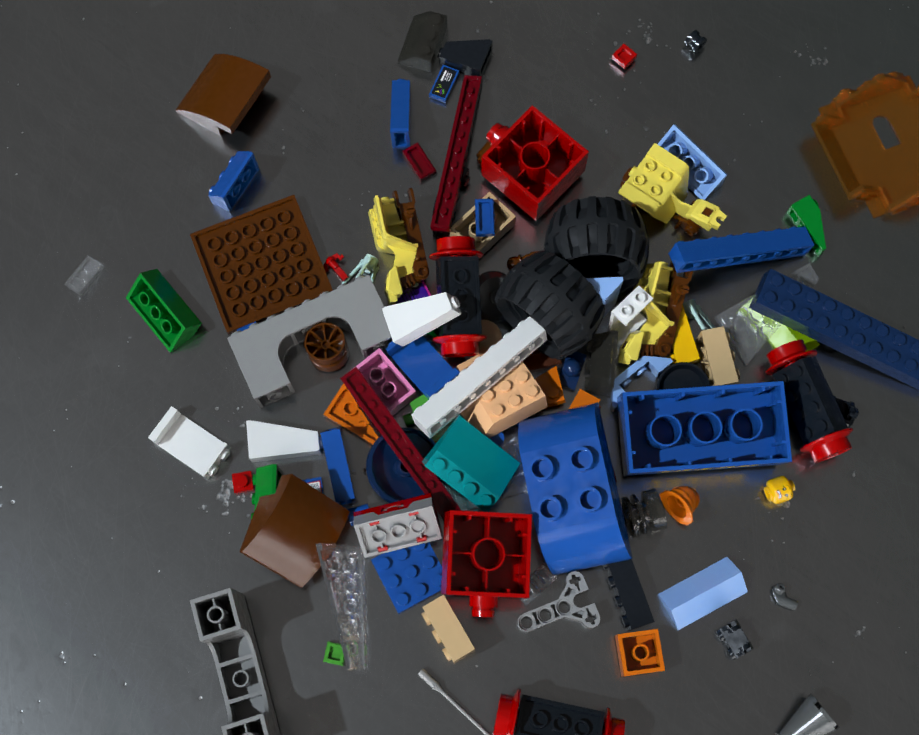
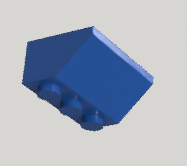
M238 151L235 156L230 158L228 167L220 173L218 182L209 190L208 196L213 204L231 213L259 170L252 152Z

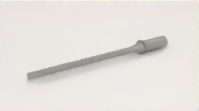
M424 668L418 673L432 687V690L440 692L485 735H491L442 689L439 682Z

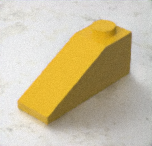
M682 306L672 345V353L669 356L673 360L672 364L679 362L695 364L699 363L700 357L684 307Z

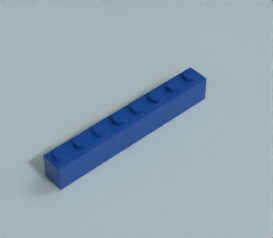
M794 226L789 229L778 228L773 231L762 230L757 233L746 232L741 235L731 234L726 237L715 236L702 240L678 241L668 254L676 272L681 273L805 256L814 246V243L806 227Z

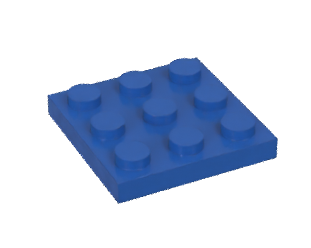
M429 542L383 553L371 559L398 614L441 592L442 566Z

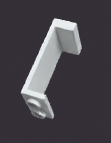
M638 286L611 311L607 336L619 347L623 345L630 333L638 331L645 324L647 319L640 312L653 300V297Z
M172 406L148 437L152 442L206 479H209L210 476L213 477L217 473L218 465L222 460L225 461L228 458L229 450L231 449L227 443L222 442L189 420Z

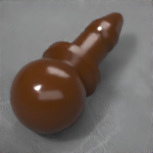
M539 251L530 252V254H526L523 257L521 254L518 257H510L507 261L508 269L511 270L521 260Z

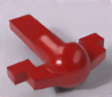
M336 253L333 256H329L323 267L327 274L329 272L328 267L331 266L338 276L345 281L349 276L336 262L337 259L341 261L344 258L343 254L339 255Z

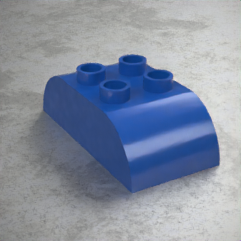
M596 402L520 421L518 426V443L540 549L551 573L558 575L633 559L599 403Z

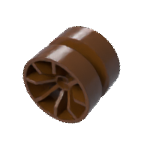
M319 323L307 332L304 340L305 349L312 364L317 369L324 372H333L345 365L349 357V348L345 336L338 326L332 323Z

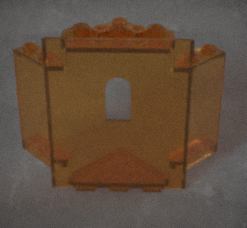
M896 71L888 74H878L872 80L864 82L857 90L849 88L841 90L830 104L818 109L821 115L816 118V121L811 126L849 201L865 202L873 218L890 212L892 215L905 211L906 206H919V85L916 88L910 75L904 77L903 73ZM878 116L887 118L901 144L885 149L873 126V119Z

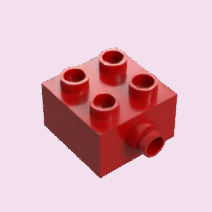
M533 105L510 128L496 123L486 135V139L491 143V147L482 155L481 175L535 221L551 207L586 169L589 151Z
M457 510L445 512L441 594L469 596V606L473 607L471 611L474 617H494V607H498V597L529 598L532 514Z

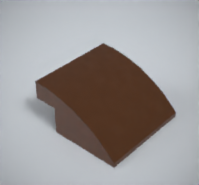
M214 54L175 111L222 136L224 131L233 134L270 80V71L237 56Z
M282 475L275 494L259 498L240 553L293 584L303 587L318 571L332 551L345 526L350 511L295 475Z

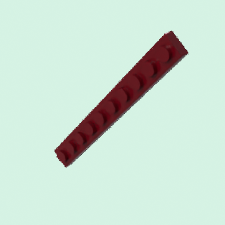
M464 75L430 225L433 231L450 232L483 82L482 76Z
M355 367L340 378L424 494L431 493L435 508L443 520L444 513L449 510L462 511L438 477L422 463L424 458L358 368Z

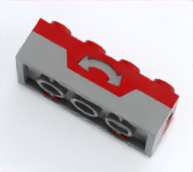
M431 493L354 512V528L364 558L442 539L441 525Z

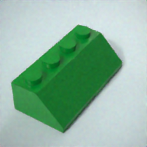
M158 269L141 272L126 296L129 303L170 353L193 337L202 324Z
M277 464L256 468V474H253V485H256L255 493H252V505H255V509L261 496L275 494L283 475V471Z

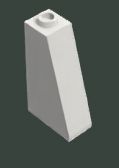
M446 292L382 308L393 342L403 347L461 315L459 300Z
M251 420L246 421L248 452L252 463L322 454L323 443L318 431Z

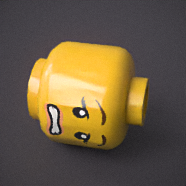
M778 476L768 480L766 487H764L767 500L769 502L772 501L774 504H781L793 498V491H795L793 481L791 479L788 480L785 476Z

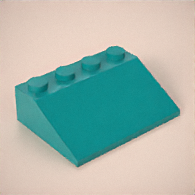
M460 415L457 416L422 461L426 468L483 512H489L497 502L520 465L519 461Z

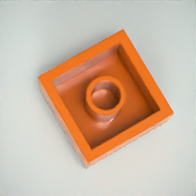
M658 629L615 635L621 677L665 671Z

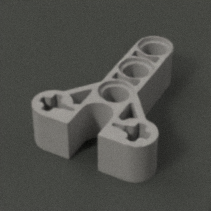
M577 571L569 573L565 579V588L558 600L520 615L517 621L519 630L528 633L563 618L581 623L586 629L595 628L600 623V615L595 603L580 608L575 606L573 601L575 596L589 590L583 575ZM572 577L579 579L577 586L570 584ZM560 603L568 604L569 611L567 613L559 611L558 606ZM542 610L549 611L551 617L548 621L540 618L539 614ZM587 614L595 617L593 625L590 622H586ZM526 617L532 621V626L527 629L521 625V620Z

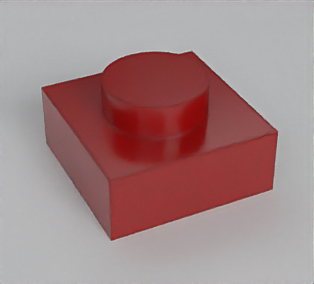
M623 44L612 55L611 59L623 69H626L637 58V53Z
M252 471L232 474L235 494L255 491Z

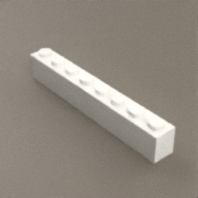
M530 316L519 322L515 329L506 333L485 354L477 357L467 369H463L456 378L447 382L444 388L438 393L433 394L426 403L417 407L414 413L411 414L414 423L429 438H432L546 342L547 335L545 329Z

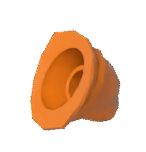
M679 486L671 491L665 490L659 494L663 506L677 522L684 525H689L693 522L694 510L700 502V497L695 489L689 486Z

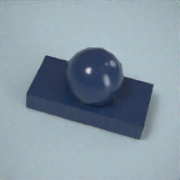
M575 352L565 358L559 376L562 388L575 391L587 355Z

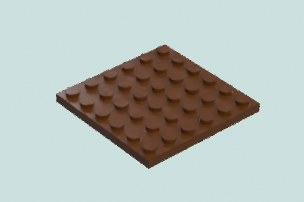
M295 195L190 234L228 335L236 332V329L255 321L260 323L271 315L282 314L289 307L300 306L307 299L313 300L318 298L323 292L333 291Z

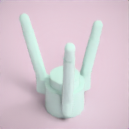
M366 254L364 259H361L359 264L348 275L349 278L341 284L347 283L359 269L360 271L355 278L361 276L364 272L368 274L372 272L371 280L374 284L379 267H377L379 260L371 254Z
M694 299L683 303L686 316L689 319L695 318L702 330H705V327L698 316L699 314L711 329L715 328Z

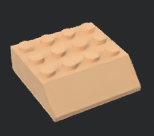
M488 349L480 353V355H476L457 365L456 369L459 372L467 369L477 357L485 354ZM522 361L462 411L461 415L485 436L491 438L548 406L545 394Z

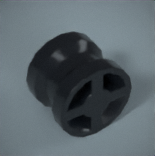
M694 30L686 38L684 44L690 46L692 51L697 53L706 44L707 39L701 37L700 33Z

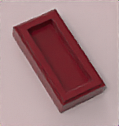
M418 142L402 151L421 182L437 173Z

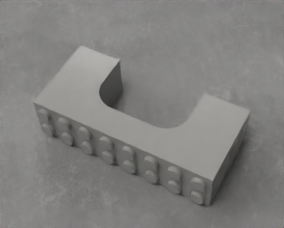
M369 275L359 276L349 284H341L331 292H323L318 298L313 300L307 299L300 306L289 307L284 313L271 315L266 321L253 323L248 329L236 331L227 338L251 394L260 409L296 393L284 368V357L291 347L303 342L307 332L319 323H332L339 328L348 330L354 336L364 359L378 348L383 353L386 352V348L393 340L382 311L384 305Z
M228 588L190 600L199 640L208 644L212 652L227 709L228 724L221 726L223 735H281L244 594Z

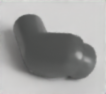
M776 584L772 589L776 603L795 611L798 601L787 597L784 584Z

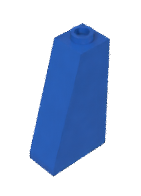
M392 80L390 119L392 148H408L411 146L410 80Z
M342 427L323 430L320 434L335 502H340L341 505L351 503L356 495Z

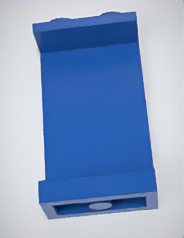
M423 336L404 347L391 341L386 348L389 357L428 400L433 394L438 393L444 388L447 382L452 381L460 373L456 368L453 369Z

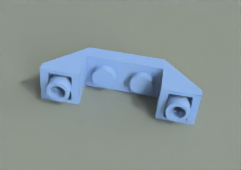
M642 356L617 376L612 383L611 412L613 413L618 410L617 397L622 392H625L622 387L628 386L632 382V377L636 374L640 376L648 368L657 378L667 367L672 365L673 360L664 357Z

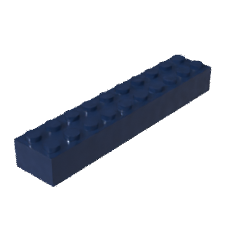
M769 269L763 274L749 306L750 309L919 390L918 339L773 269Z

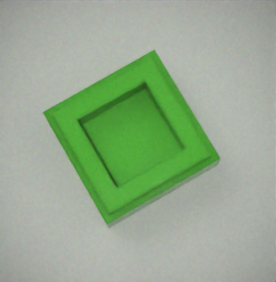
M327 642L323 662L344 666L348 646Z

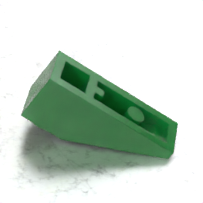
M808 195L792 204L787 214L797 227H806L814 243L812 249L819 257L826 250L821 212L818 202Z

